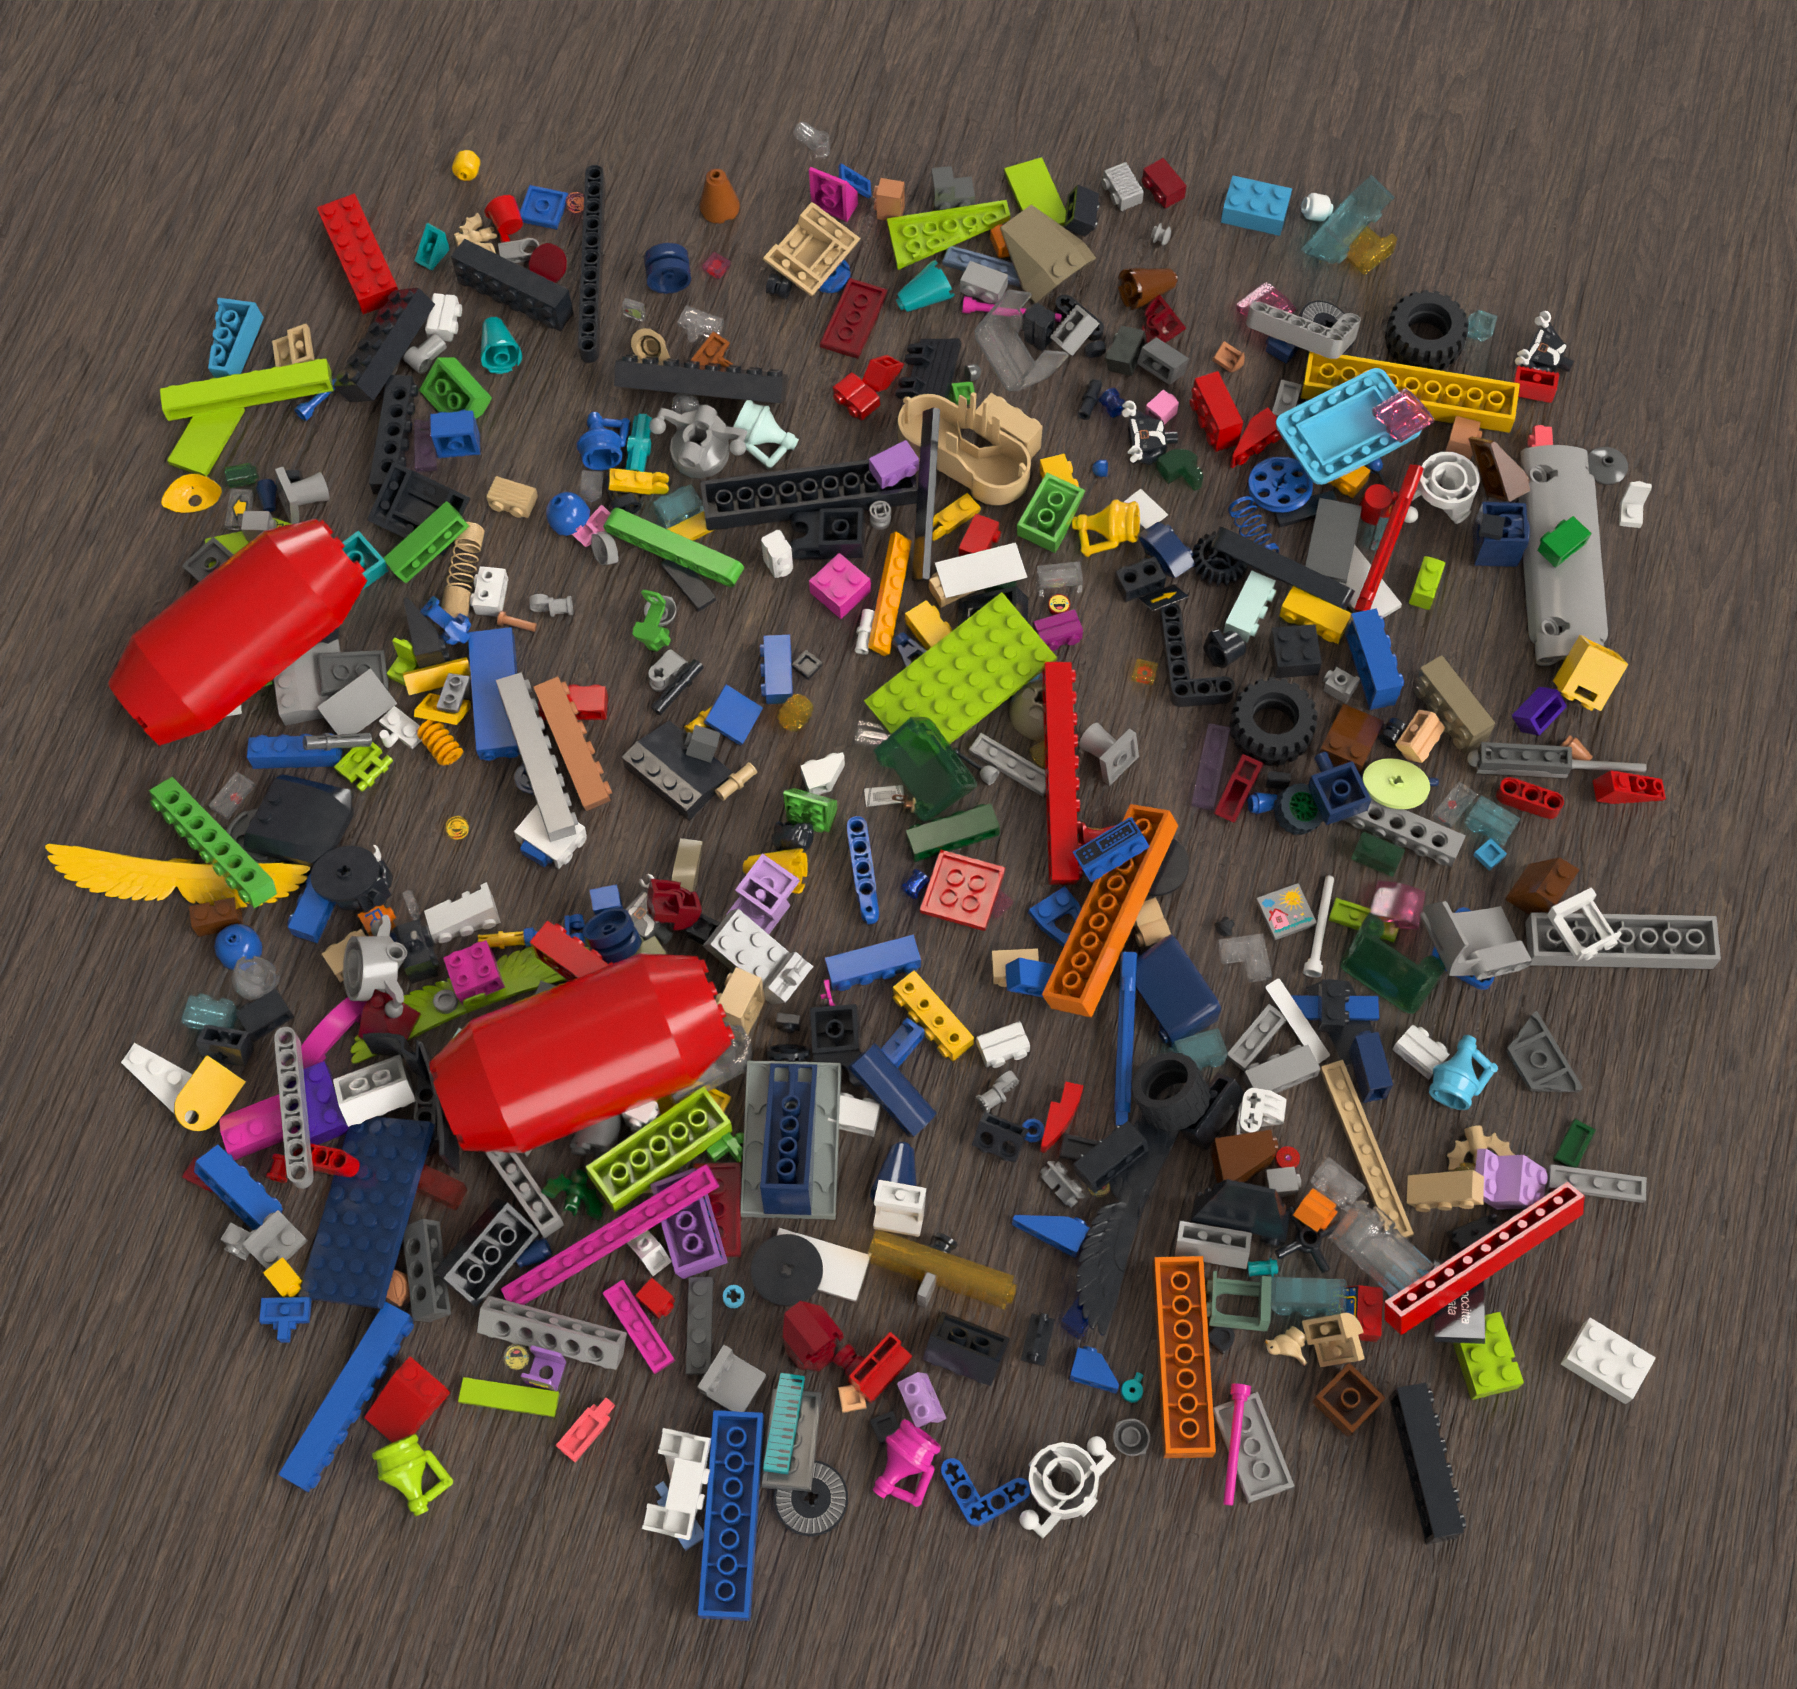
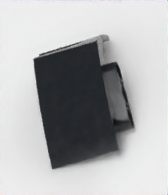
M392 1033L363 1034V1039L372 1054L400 1055L401 1058H405L411 1071L418 1075L414 1120L422 1121L423 1118L429 1116L432 1117L431 1123L435 1124L426 1156L435 1154L438 1149V1143H440L439 1155L455 1174H459L458 1139L451 1130L433 1083L434 1078L429 1068V1062L433 1059L432 1055L424 1044L418 1040L416 1041V1052H414L402 1035ZM427 1094H432V1095H433V1097H432V1099H431L430 1101H428V1102H423V1101H422V1099H423V1097H424L425 1095H427Z

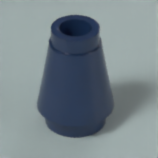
M271 479L260 480L257 482L255 489L263 511L274 512L276 510L277 485Z
M537 1238L529 1244L516 1260L519 1267L522 1268L548 1260V1257L552 1255L549 1243L545 1238L540 1240Z

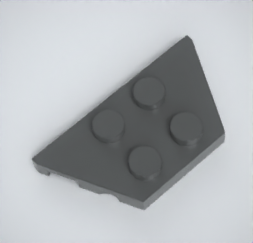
M1535 1011L1507 1048L1508 1056L1529 1091L1580 1092L1583 1089L1581 1083L1539 1013Z

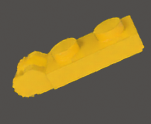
M613 468L609 470L610 490L649 495H662L669 491V487L666 484L669 481V476L666 473L656 472L652 474Z
M968 493L934 515L933 528L936 525L940 527L932 532L933 541L945 534H949L972 518L975 513L978 514L981 511V507Z

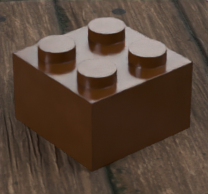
M1348 1363L1314 1398L1312 1403L1348 1438L1386 1398L1359 1371Z

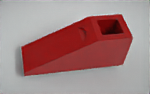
M1268 407L1251 418L1232 455L1231 468L1238 464H1244L1250 456L1261 453L1271 442L1276 443L1282 437L1276 428L1277 417Z
M1610 770L1593 780L1595 797L1598 802L1622 804L1666 800L1663 782L1659 778Z

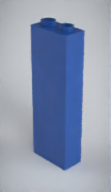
M512 628L468 632L470 635L468 642L477 754L480 760L484 759L486 761H491L498 757L515 758L520 755L496 683L498 679L517 674L515 637Z

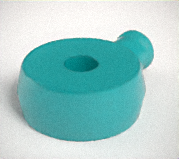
M1137 1372L1134 1379L1126 1380L1122 1384L1120 1392L1124 1400L1133 1403L1142 1398L1144 1390L1140 1382L1144 1376L1141 1373ZM1134 1389L1135 1392L1131 1393L1129 1390Z

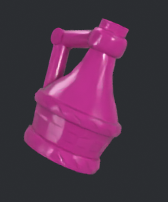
M904 1419L901 1421L900 1428L886 1438V1468L883 1475L879 1476L875 1481L873 1491L882 1498L891 1494L918 1507L922 1504L934 1473V1467L931 1465L934 1455L940 1452L941 1446L921 1428H917L914 1423ZM923 1472L915 1494L895 1487V1484L901 1479Z

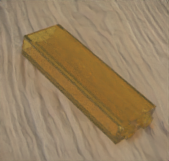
M878 1229L875 1231L868 1250L869 1263L921 1281H923L926 1273L929 1272L936 1276V1286L999 1308L1006 1309L1007 1303L1012 1304L1017 1287L1016 1284H1013L1014 1276Z

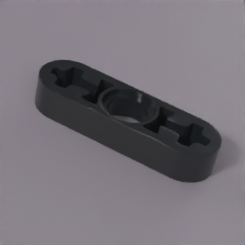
M1063 294L1057 297L1055 310L1062 315L1061 317L1067 318V315H1070V311L1072 312L1075 305L1080 306L1100 323L1096 327L1098 332L1094 330L1088 339L1096 341L1102 338L1104 325L1098 318L1070 295Z

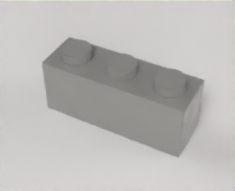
M1296 1045L1282 1056L1275 1054L1269 1057L1267 1062L1263 1064H1251L1246 1068L1243 1080L1248 1089L1258 1088L1279 1093L1318 1076L1321 1068L1309 1045L1303 1047Z
M1180 1221L1175 1257L1203 1256V1262L1246 1269L1252 1233Z

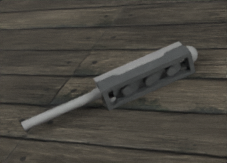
M1481 742L1478 751H1471L1467 757L1468 763L1471 766H1477V773L1567 778L1571 769L1646 772V764L1573 760L1572 747Z

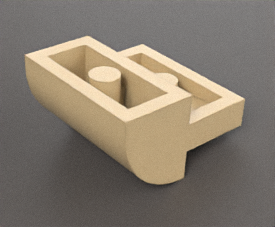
M307 324L287 330V336L272 341L276 367L314 360L310 328Z
M1341 1313L1302 1321L1308 1345L1314 1344L1320 1367L1364 1359L1358 1334L1364 1332L1360 1322L1354 1315Z

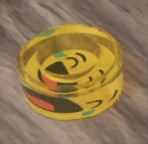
M461 816L451 817L445 826L447 834L452 839H462L469 832V825L466 819Z

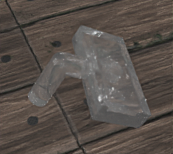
M687 305L677 321L678 326L687 330L688 341L691 343L696 341L699 334L707 337L713 331L719 334L724 325V319Z

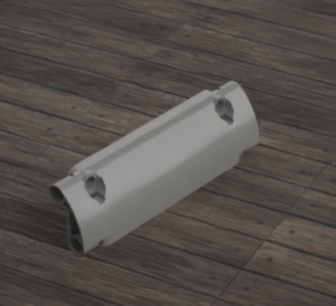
M1565 445L1529 447L1520 452L1521 468L1529 478L1530 487L1528 493L1519 497V503H1526L1527 519L1530 525L1529 543L1523 553L1529 637L1535 644L1536 664L1540 666H1549L1561 659L1565 660L1579 635H1583L1604 646L1608 636L1595 479L1592 474H1589L1587 450ZM1546 474H1550L1551 479H1549L1548 481ZM1574 516L1592 534L1585 546L1555 568L1537 551L1541 543L1539 540L1546 532L1552 533L1557 524L1563 519L1567 521ZM1558 626L1562 627L1563 632L1559 633Z

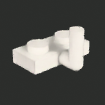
M395 706L379 721L380 725L388 730L380 732L382 742L387 748H390L399 739L413 750L422 741L417 736V730L420 725Z

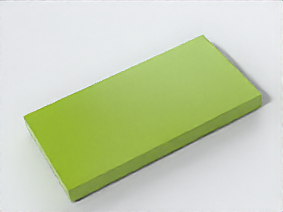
M1042 157L1004 168V174L1021 212L1032 204L1062 227L1064 226L1066 210Z
M244 407L193 416L167 460L169 465L207 477L244 414Z

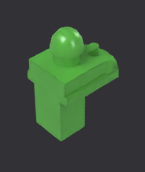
M728 1132L719 1141L706 1149L707 1155L715 1163L729 1152L736 1162L740 1163L743 1156V1148L740 1144L744 1143V1133L739 1132L733 1137Z

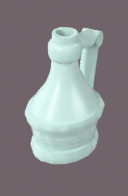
M752 400L745 402L733 426L747 431L744 440L746 450L763 463L767 469H772L787 450L791 449L794 451L799 440L795 438L794 434L786 433L778 426L768 405L754 404ZM762 443L781 444L770 458L754 445Z

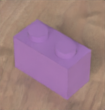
M907 440L869 458V470L883 489L887 486L895 485L905 477L913 476L919 470V458Z

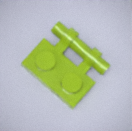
M372 742L371 747L352 748L334 768L350 783L357 778L361 779L356 787L359 791L363 792L367 787L370 788L375 783L374 780L381 773L384 774L389 769L388 766L393 762V759L386 755L380 760L378 757L383 752L381 748ZM373 764L375 767L366 774L364 771Z

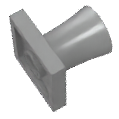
M284 467L275 469L277 494L291 524L300 522L298 506L330 500L328 488L321 472L298 482L290 483Z
M1094 723L1084 732L1079 742L1080 749L1100 759L1102 779L1109 786L1139 757L1137 736L1131 729H1128L1116 740L1099 723Z

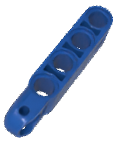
M855 816L847 822V836L856 898L860 904L861 918L868 925L878 921L879 906L867 823L864 818ZM855 827H860L863 829L861 832L852 831V829ZM857 848L865 849L863 853L855 852ZM865 868L868 869V872L860 874L858 870ZM864 889H869L872 891L868 895H864L861 893V891Z

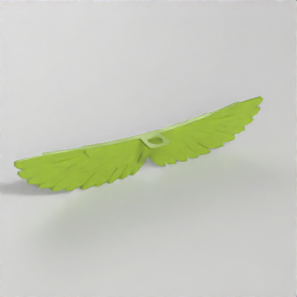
M532 947L525 948L521 952L519 950L515 951L509 957L504 955L497 961V965L505 988L488 995L480 993L463 1001L464 1005L458 999V1005L451 1013L442 1014L438 1012L433 1003L434 996L441 990H451L455 994L450 978L447 979L448 982H436V986L427 985L422 987L423 990H415L410 992V995H404L403 1003L421 1014L408 1040L463 1014L494 1002L538 989L540 981L555 984L566 981V979L537 959ZM358 1035L355 1037V1041L358 1042L350 1050L351 1053H356L351 1059L352 1064H357L378 1055L372 1054L365 1041L360 1039Z

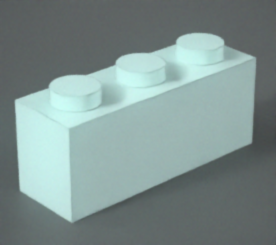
M1251 571L1225 623L1223 633L1234 631L1240 635L1244 642H1248L1250 636L1255 637L1259 628L1257 622L1259 618L1264 619L1268 610L1266 604L1268 601L1272 602L1277 590L1274 589L1276 580Z

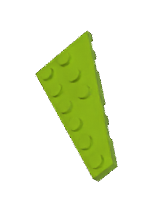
M1007 200L887 218V226L897 269L904 268L988 231L997 225L1008 222L1010 220V212Z

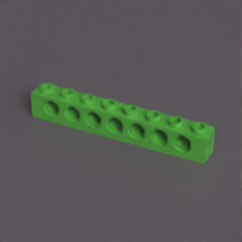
M173 777L149 790L152 797L150 803L154 810L162 812L165 821L169 825H174L180 837L185 836L190 847L193 850L197 849L206 863L210 862L215 873L218 876L222 875L232 890L236 889L238 891V895L244 903L248 902L253 908H256L277 894L273 879Z

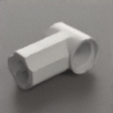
M433 334L418 348L414 346L408 349L404 355V361L419 374H423L430 368L432 360L447 348L446 343L439 335Z

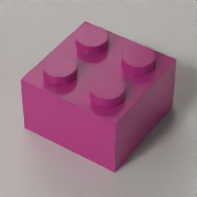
M840 553L809 580L810 593L840 619L871 592L870 578Z

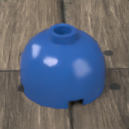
M572 492L559 493L549 501L546 507L547 521L550 527L559 535L567 536L576 533V528L580 525L583 527L590 517V509L586 502Z
M233 924L225 927L219 932L214 945L216 956L224 967L238 971L246 969L245 967L251 964L254 965L260 958L263 947L258 934L251 927L244 924Z

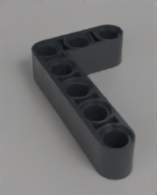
M1174 602L1162 607L1160 629L1171 703L1177 707L1229 703L1235 691V682L1232 678L1222 676L1190 679L1180 606ZM1166 614H1172L1174 617H1168ZM1169 633H1175L1177 636H1170ZM1176 652L1179 656H1174L1171 653ZM1174 672H1180L1183 675L1177 676ZM1226 688L1229 692H1223L1220 689ZM1198 690H1205L1207 693L1201 694ZM1180 691L1185 693V695H1178L1176 692Z

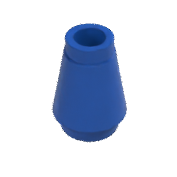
M1254 792L1253 795L1248 796L1247 804L1249 811L1260 814L1273 810L1275 806L1274 801L1278 795Z

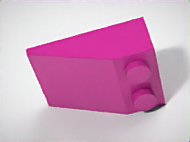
M810 167L811 202L829 215L848 222L858 205V191L847 181Z

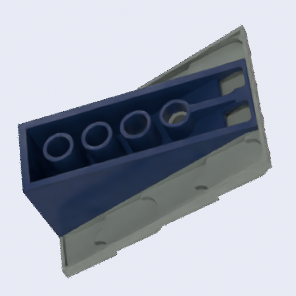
M747 1061L741 1217L836 1220L841 1063ZM828 1118L834 1119L836 1122L828 1121Z

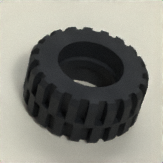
M1421 290V293L1417 291L1409 294V297L1407 295L1402 297L1393 306L1385 331L1386 347L1390 350V355L1394 359H1398L1397 362L1399 364L1433 370L1440 368L1443 370L1449 367V364H1453L1463 350L1469 331V322L1465 318L1466 313L1463 308L1460 309V304L1456 300L1452 301L1451 297L1446 294L1443 296L1438 291L1431 293L1429 290ZM1417 323L1431 324L1437 327L1444 337L1436 340L1422 339L1416 336L1409 326Z
M1268 677L1267 681L1259 679L1255 681V685L1248 684L1244 691H1241L1237 696L1230 718L1231 737L1235 739L1234 744L1236 747L1243 749L1242 754L1252 756L1257 761L1266 762L1265 765L1272 766L1273 762H1277L1278 765H1284L1286 760L1293 762L1297 759L1298 755L1302 756L1306 752L1307 747L1310 746L1317 726V710L1314 709L1315 703L1313 699H1308L1309 693L1305 689L1301 691L1299 689L1300 685L1295 682L1290 684L1287 682L1288 679L1281 678V681L1275 680V677ZM1263 709H1277L1289 716L1294 728L1284 734H1270L1264 732L1256 725L1253 715Z

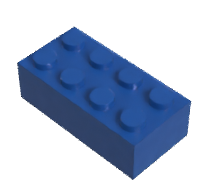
M1377 608L1352 613L1345 632L1370 710L1395 705L1398 696H1400L1401 688L1404 686L1403 676L1397 670L1396 655L1392 654L1390 649V637L1384 631V619L1382 616H1379Z

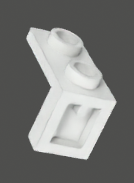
M1641 481L1629 483L1620 502L1619 526L1641 528L1643 524V505L1651 491V484Z
M648 1230L627 1242L652 1276L672 1262L661 1244Z

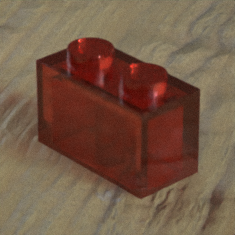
M425 1164L416 1190L417 1193L456 1211L468 1191L463 1182Z

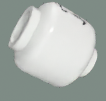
M1311 193L1308 197H1305L1301 206V212L1304 213L1306 219L1318 222L1325 221L1328 216H1331L1333 211V204H1331L1330 198L1327 195Z

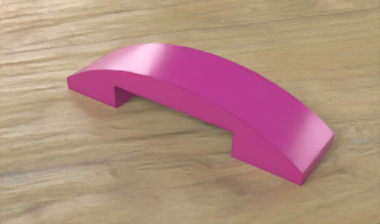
M347 997L317 1025L301 1046L303 1069L323 1062L326 1059L325 1054L355 1021L357 1023L361 1021L363 1008L367 1001H352Z

